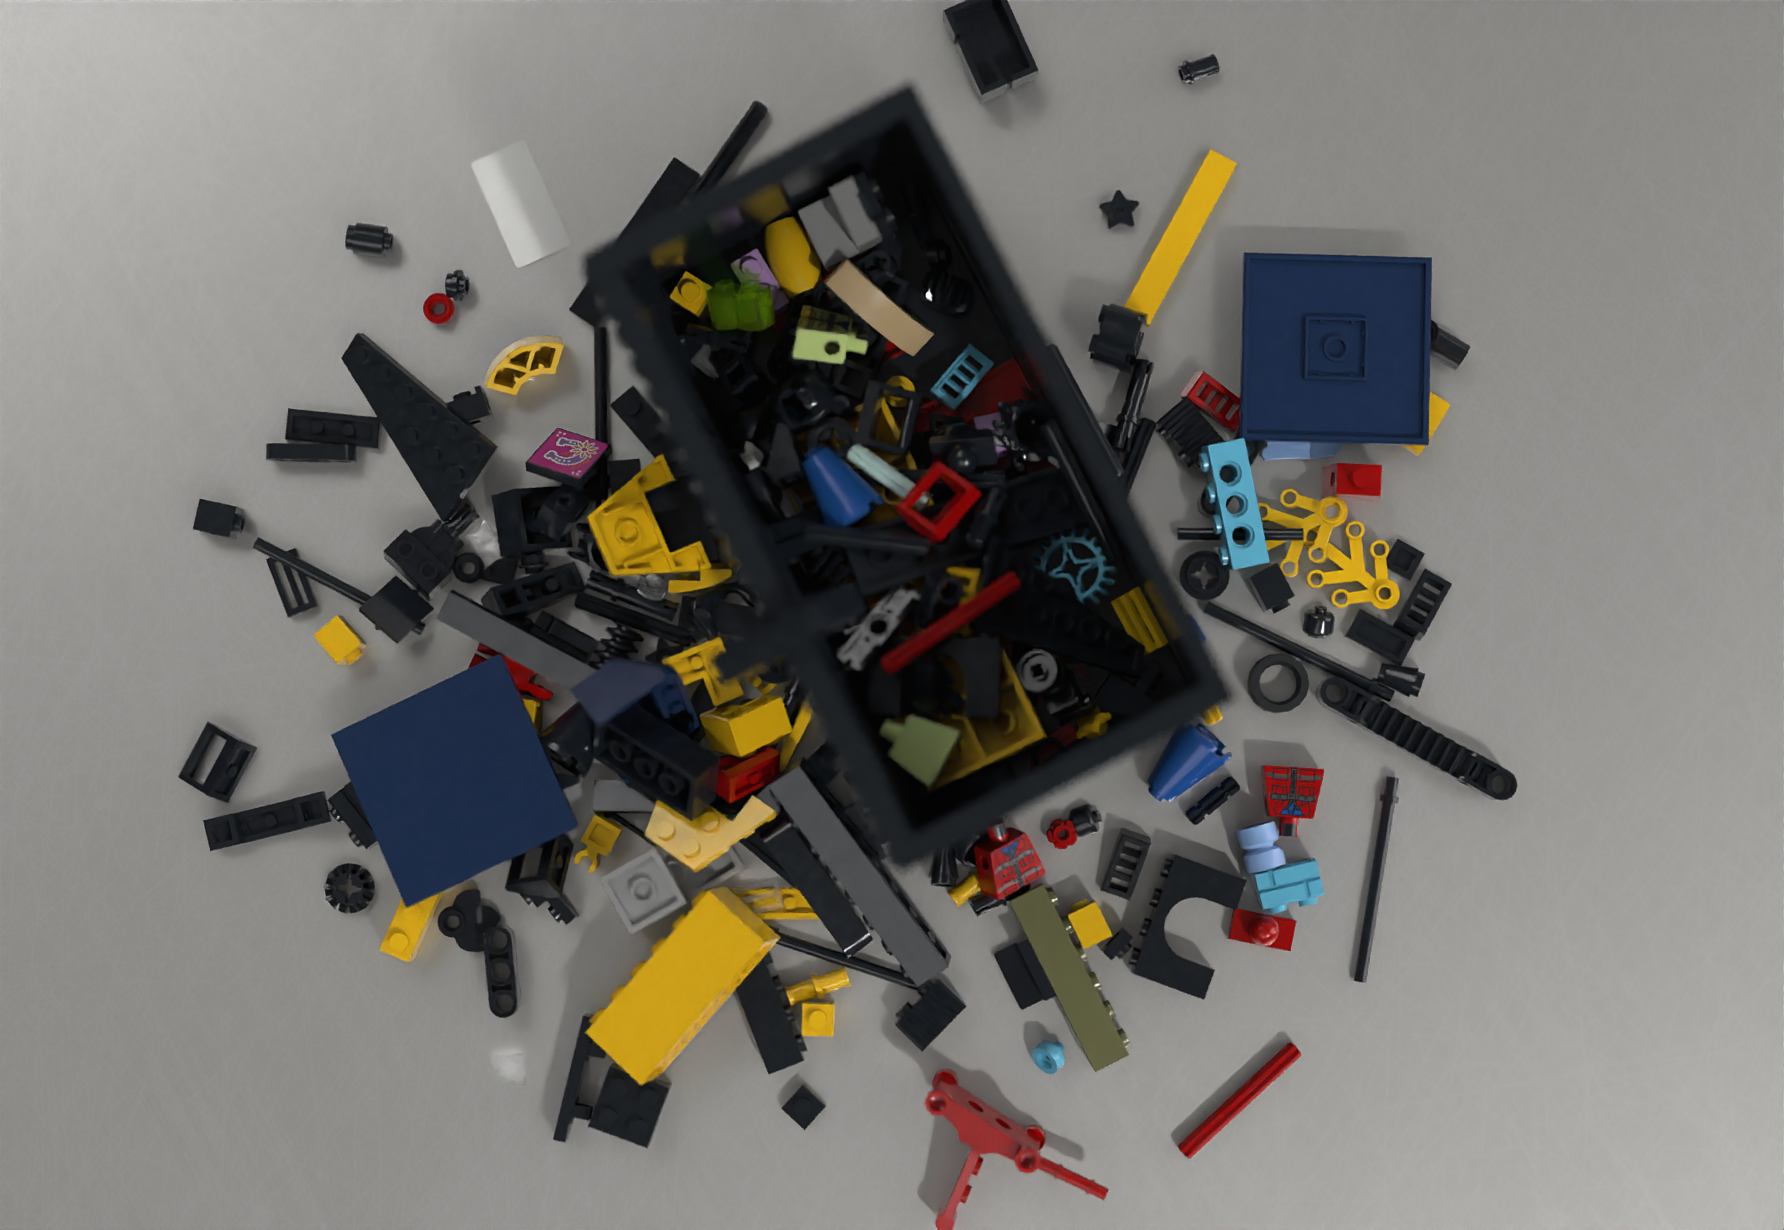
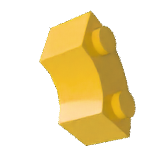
M548 335L532 336L509 345L490 364L484 377L485 387L516 396L521 385L529 378L539 374H555L564 346L561 337Z

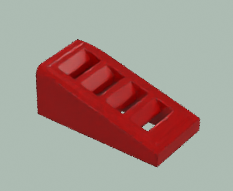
M1195 372L1181 392L1180 397L1182 399L1188 397L1199 411L1234 433L1239 426L1240 398L1206 372ZM1204 384V389L1197 397L1195 394L1197 393L1201 385ZM1213 390L1214 392H1216V394L1214 395L1209 404L1205 403L1206 399ZM1223 398H1225L1226 402L1224 403L1220 411L1217 412L1215 410L1216 407L1218 406L1220 401ZM1234 404L1237 406V409L1228 420L1225 416Z

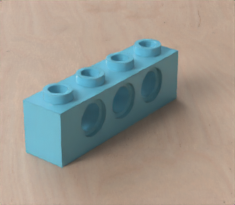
M1242 438L1201 447L1202 453L1199 454V463L1202 472L1207 473L1209 484L1205 485V492L1208 502L1213 503L1215 515L1212 516V526L1215 534L1220 536L1221 546L1218 547V555L1221 564L1226 565V570H1235L1270 562L1245 439ZM1224 465L1228 466L1233 473L1229 483L1223 482L1219 476L1220 469ZM1230 496L1235 497L1239 503L1238 511L1235 514L1230 513L1226 509V501ZM1237 527H1240L1245 532V540L1240 545L1236 544L1232 539V533Z

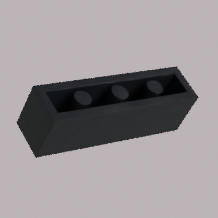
M770 951L735 989L768 1074L804 1061L803 1053L808 1051L802 1034L796 1035L792 1023L797 1021L791 1005H784L780 994L785 992L779 975L773 976L769 964L774 963Z

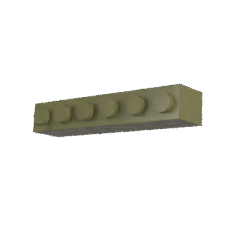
M1041 883L1008 900L1094 1071L1097 1072L1128 1056L1129 1053L1126 1047L1131 1044L1123 1028L1116 1030L1111 1019L1117 1016L1108 1000L1102 1002L1097 992L1102 989V986L1094 971L1088 974L1083 964L1088 959L1080 943L1074 946L1069 936L1074 931L1066 915L1059 917L1054 906L1060 903L1052 887L1045 889Z

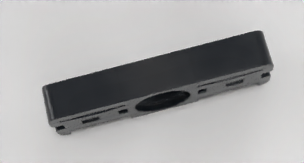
M904 584L891 587L839 652L838 656L841 664L856 675L863 676V669L868 666L879 650L883 652L902 628L901 623L915 607V603H919L918 594L913 590L908 592ZM878 622L888 625L887 632L881 636L871 633L872 626Z

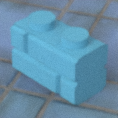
M1307 858L1251 873L1259 907L1262 910L1268 909L1269 914L1287 910L1286 904L1299 902V907L1318 903L1317 897L1324 895L1315 858Z

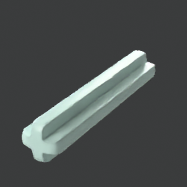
M861 444L853 445L847 454V458L902 499L915 485ZM925 492L913 507L920 511L924 509L930 501V495Z

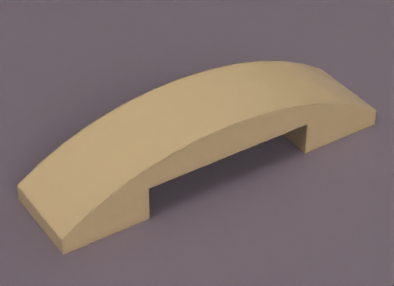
M847 258L824 281L832 291L867 323L911 356H914L934 335L930 328L913 314L910 315L887 296Z

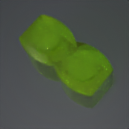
M732 279L720 280L715 282V287L706 291L712 328L763 330L776 323L770 286L760 285L758 280L745 281L741 284H734Z

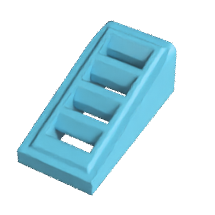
M969 344L932 387L930 393L955 412L994 363ZM969 355L983 366L980 371L966 361ZM961 365L975 375L972 380L958 370ZM953 374L967 385L964 390L950 379ZM945 384L959 394L956 399L942 388Z

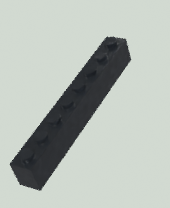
M804 756L775 775L768 786L772 799L776 804L783 805L789 813L788 818L792 826L796 830L803 832L808 839L807 844L810 850L816 856H821L826 863L825 867L830 877L835 881L838 880L844 887V894L847 900L853 906H858L863 913L865 924L870 930H876L881 937V943L885 951L891 956L894 955L899 961L903 975L908 980L912 979L916 986L919 987L947 969L951 960L950 953Z

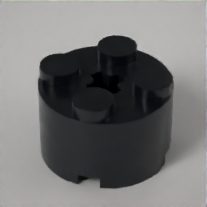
M1112 303L1110 306L1103 304L1098 318L1100 332L1099 335L1093 334L1088 352H1091L1090 359H1093V363L1130 374L1131 366L1135 364L1144 337V333L1140 330L1142 324L1147 325L1148 314Z

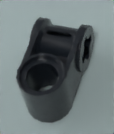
M932 569L924 579L920 601L914 615L917 629H927V627H930L959 607L963 595V585L959 579L946 569ZM947 582L946 587L940 591L941 586Z

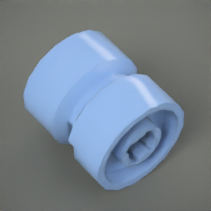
M1274 820L1235 831L1239 848L1247 851L1243 856L1247 874L1286 864L1281 846L1274 843L1279 838Z

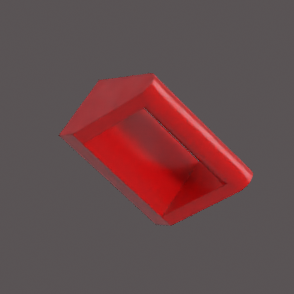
M936 461L898 503L895 509L921 536H927L930 543L944 538L979 498L981 493L968 481L939 461ZM940 476L956 494L932 522H929L911 508Z
M762 746L756 749V754L747 758H739L730 754L720 759L716 792L727 802L731 803L770 783L772 778L780 773V753L772 747Z

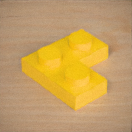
M721 637L662 660L663 664L674 667L681 676L684 686L704 679L715 707L744 696L739 681L723 687L708 658L709 655L725 647Z

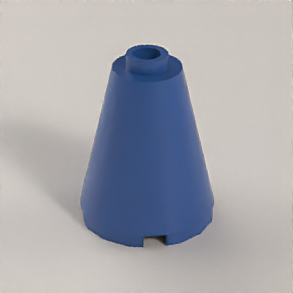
M818 445L803 455L806 461L802 463V467L825 525L849 528L876 509L873 505L875 501L878 505H882L885 502L877 491L829 447L822 449Z
M1200 722L1196 727L1190 723L1174 731L1147 780L1150 785L1148 791L1160 802L1164 799L1171 802L1227 763L1232 758L1231 752L1224 754L1222 750L1226 746Z

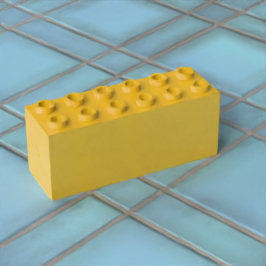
M726 886L716 889L711 888L708 892L706 890L701 891L691 904L694 908L689 914L685 915L683 913L672 924L671 928L674 931L667 939L662 937L652 947L650 951L653 955L646 963L641 961L631 971L630 975L633 978L626 986L620 985L611 994V1004L606 1009L600 1008L589 1020L592 1025L585 1033L640 1085L658 1078L781 938Z

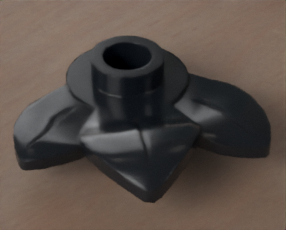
M466 890L457 895L453 906L445 908L438 916L439 930L445 936L455 938L458 946L469 952H483V933L496 926L501 920V916L496 910L486 905H480V890ZM451 916L459 918V925L455 928L449 925L448 921Z

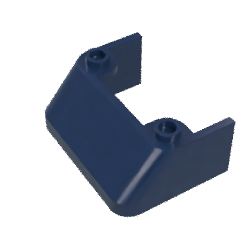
M614 658L608 660L602 668L570 689L574 697L599 727L636 701L643 709L656 717H660L671 727L688 735L690 739L697 733L700 727L682 678L671 665ZM616 773L625 785L630 782Z

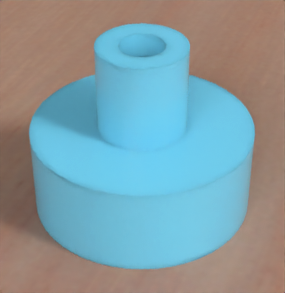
M1042 1041L1032 1051L1034 1063L1045 1073H1056L1065 1062L1062 1053L1064 1046L1058 1041L1054 1043Z

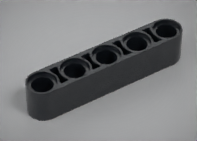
M783 817L759 835L848 958L874 940L786 817Z

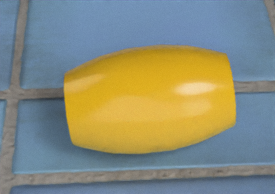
M796 217L778 220L764 228V250L769 268L780 285L781 290L790 300L796 299L822 283V268L819 255L807 230Z

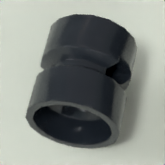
M1041 650L1031 651L1025 654L1018 664L1017 677L1020 684L1040 697L1046 699L1055 698L1061 695L1068 686L1069 671L1066 665L1047 652Z

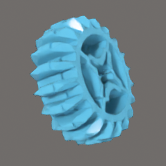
M1077 527L1071 528V536H1067L1066 530L1059 532L1061 538L1059 540L1054 535L1047 536L1052 543L1049 547L1045 543L1040 542L1038 546L1045 553L1043 556L1038 553L1033 554L1034 559L1041 561L1040 566L1033 565L1038 570L1042 569L1055 580H1070L1076 595L1079 597L1078 600L1088 607L1087 599H1091L1095 605L1100 604L1099 599L1095 595L1098 592L1103 596H1108L1109 592L1102 588L1104 582L1108 585H1114L1115 581L1111 578H1106L1107 573H1116L1117 568L1107 567L1108 561L1101 548L1097 546L1098 542L1095 536L1088 540L1090 536L1089 529L1085 528L1081 537L1078 536ZM1079 543L1088 546L1096 557L1085 560L1078 559L1071 544ZM1062 547L1063 563L1060 567L1049 572L1051 558ZM1071 560L1077 565L1084 566L1081 567V572L1077 571L1079 573L1076 577L1077 579L1072 574L1062 573L1066 571V567H1070L1068 564ZM1099 567L1096 582L1085 592V574Z

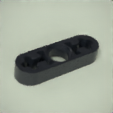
M268 443L266 444V460L278 462L356 463L357 446L343 444Z

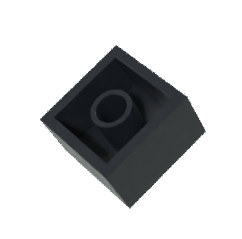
M612 1063L607 1072L588 1127L648 1148L672 1084L656 1078L640 1085L619 1064Z

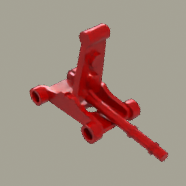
M942 1068L935 1073L932 1080L933 1089L928 1092L925 1100L926 1109L935 1116L943 1115L957 1129L960 1141L964 1144L968 1143L971 1147L947 1204L939 1209L935 1222L938 1230H952L954 1228L957 1217L956 1208L959 1202L966 1203L972 1186L967 1184L971 1174L978 1175L984 1158L980 1157V1154H999L1015 1161L1017 1169L1023 1173H1033L1039 1169L1054 1176L1056 1180L1058 1178L1085 1191L1087 1195L1091 1194L1102 1200L1105 1199L1108 1188L1096 1183L1093 1179L1090 1180L1063 1167L1062 1164L1058 1165L1041 1156L1039 1151L1044 1146L1046 1134L1040 1126L1030 1124L1024 1128L958 1086V1077L953 1070Z

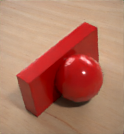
M1238 908L1237 910L1233 909L1228 939L1291 952L1296 920Z

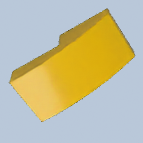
M710 563V569L700 571V581H695V575L677 574L676 580H669L668 592L670 594H686L704 591L729 581L733 578L734 571L727 569V564Z

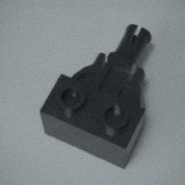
M467 503L448 522L442 524V521L437 519L431 526L418 528L411 533L405 529L383 551L384 559L428 601H431L452 580L451 569L456 561V553L464 546L463 541L459 538L480 518L479 514L475 510L472 511V507Z

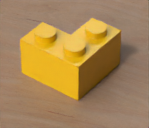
M770 694L760 696L741 706L724 703L699 715L710 749L722 752L725 755H735L739 758L750 757L757 753V748L764 745L777 744L783 740L782 736L793 732L782 697Z

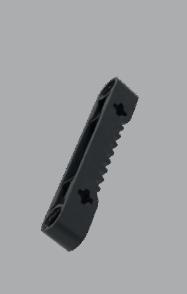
M1330 677L1318 684L1316 698L1323 707L1492 800H1507L1516 793L1518 787L1517 780L1509 770L1467 749L1465 746L1456 743L1432 728L1423 725L1420 721L1414 720L1409 715L1389 706V704L1382 702L1374 695L1340 677ZM1331 684L1337 685L1341 691L1340 698L1336 702L1330 701L1326 696L1327 687ZM1497 776H1501L1505 781V788L1499 794L1492 788V781Z

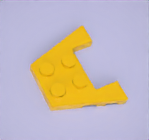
M663 454L656 457L647 467L635 475L586 518L611 577L706 571L711 568L701 541L672 553L669 552L646 499L645 493L674 481Z
M752 795L733 821L709 805L691 822L657 800L644 835L652 843L694 873H697L729 850L728 848L743 837L746 839L753 834L754 830L764 822L773 820L777 813Z

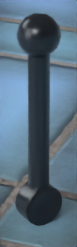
M603 813L606 818H613L652 846H657L645 837V832L617 813Z

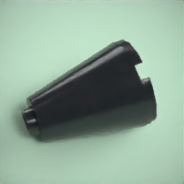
M577 701L542 731L539 736L545 750L546 748L550 750L549 753L554 762L576 776L580 774L583 778L587 776L595 759L593 758L595 721Z

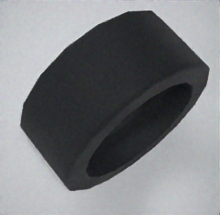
M1282 653L1267 655L1257 661L1251 668L1247 680L1248 693L1253 702L1264 711L1272 713L1288 712L1299 706L1305 699L1309 688L1308 673L1302 663L1293 656ZM1270 666H1286L1293 672L1296 678V688L1289 699L1281 702L1271 701L1260 690L1259 682L1261 675Z

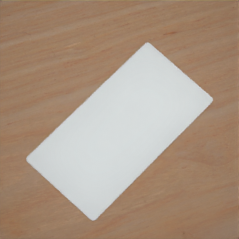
M525 140L516 142L470 164L516 268H522L571 245Z

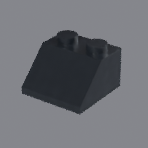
M559 486L517 488L491 495L501 557L529 555L573 547L570 531L559 542H556L533 524L543 503Z

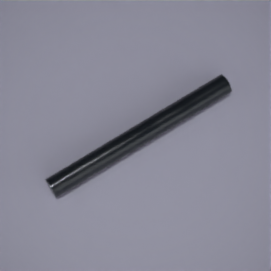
M1178 528L1177 530L1178 540H1220L1219 534H1215L1213 528ZM1235 528L1232 533V539L1245 540L1243 529ZM1263 528L1265 540L1304 541V528Z

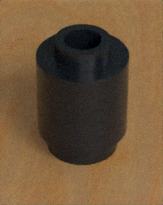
M356 223V225H349L347 228L345 246L347 250H353L354 254L384 258L386 252H391L393 234L388 232L387 226Z

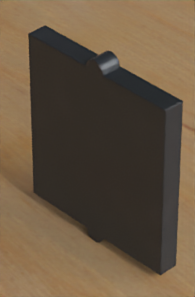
M395 576L359 608V612L375 625L376 630H381L398 644L426 619L435 608L418 595V590H412L400 578Z

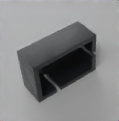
M966 0L943 10V21L954 45L957 44L958 55L980 103L1006 93L1007 85L1012 90L1037 79L1038 67L1008 0Z
M688 469L673 471L676 481L645 493L669 552L672 553L701 541L709 562H720L715 534L713 531L708 532V529L714 528L707 515V512L711 511L707 501L700 500L693 489L691 482L696 479L692 471L689 472Z

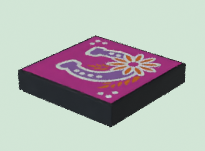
M557 427L525 462L526 471L581 489L612 454V445Z

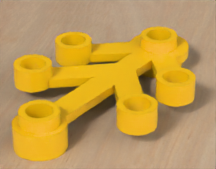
M1294 489L1284 490L1280 496V501L1284 507L1292 509L1297 506L1314 513L1304 519L1271 509L1265 503H1258L1259 508L1264 507L1268 511L1267 515L1261 518L1262 523L1269 521L1286 528H1304V541H1291L1286 558L1280 563L1279 567L1285 577L1292 578L1298 574V560L1308 531L1319 525L1320 529L1315 545L1309 548L1308 557L1315 564H1321L1327 559L1326 547L1334 527L1343 524L1348 515L1347 506L1341 498L1328 496L1318 501L1299 495ZM1289 493L1296 496V500L1292 504H1287L1284 501L1285 496ZM1330 507L1338 509V514L1334 518L1326 515V511ZM1265 540L1267 551L1287 542ZM1313 550H1323V557L1318 560L1312 557ZM1291 562L1295 565V570L1292 573L1284 572L1283 568L1286 563Z
M1351 521L1344 528L1345 536L1349 541L1351 559L1328 542L1327 558L1342 570L1330 572L1312 570L1306 576V583L1310 588L1318 589L1326 584L1358 581L1367 590L1348 592L1344 589H1338L1331 594V604L1336 608H1344L1348 604L1371 602L1378 609H1389L1398 602L1400 597L1397 584L1388 578L1386 556L1389 553V546L1382 540H1377L1369 546V554L1374 558L1375 578L1365 571L1361 539L1365 529L1359 521ZM1351 525L1359 527L1360 532L1358 536H1352L1349 533ZM1319 526L1311 529L1316 534L1315 540L1308 541L1306 539L1303 548L1309 549L1312 545H1315L1320 529ZM1376 544L1384 547L1383 555L1378 556L1374 553V546ZM1312 574L1320 575L1321 583L1319 585L1312 584L1310 580ZM1381 588L1389 590L1390 595L1388 599L1384 600L1379 596ZM1337 593L1345 595L1346 601L1344 604L1340 605L1335 601Z

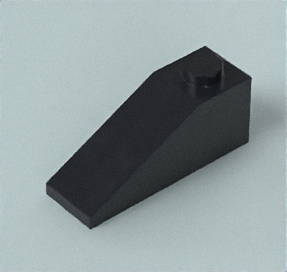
M573 561L491 587L480 600L484 607L505 618H523L577 595L579 592H584L586 588Z

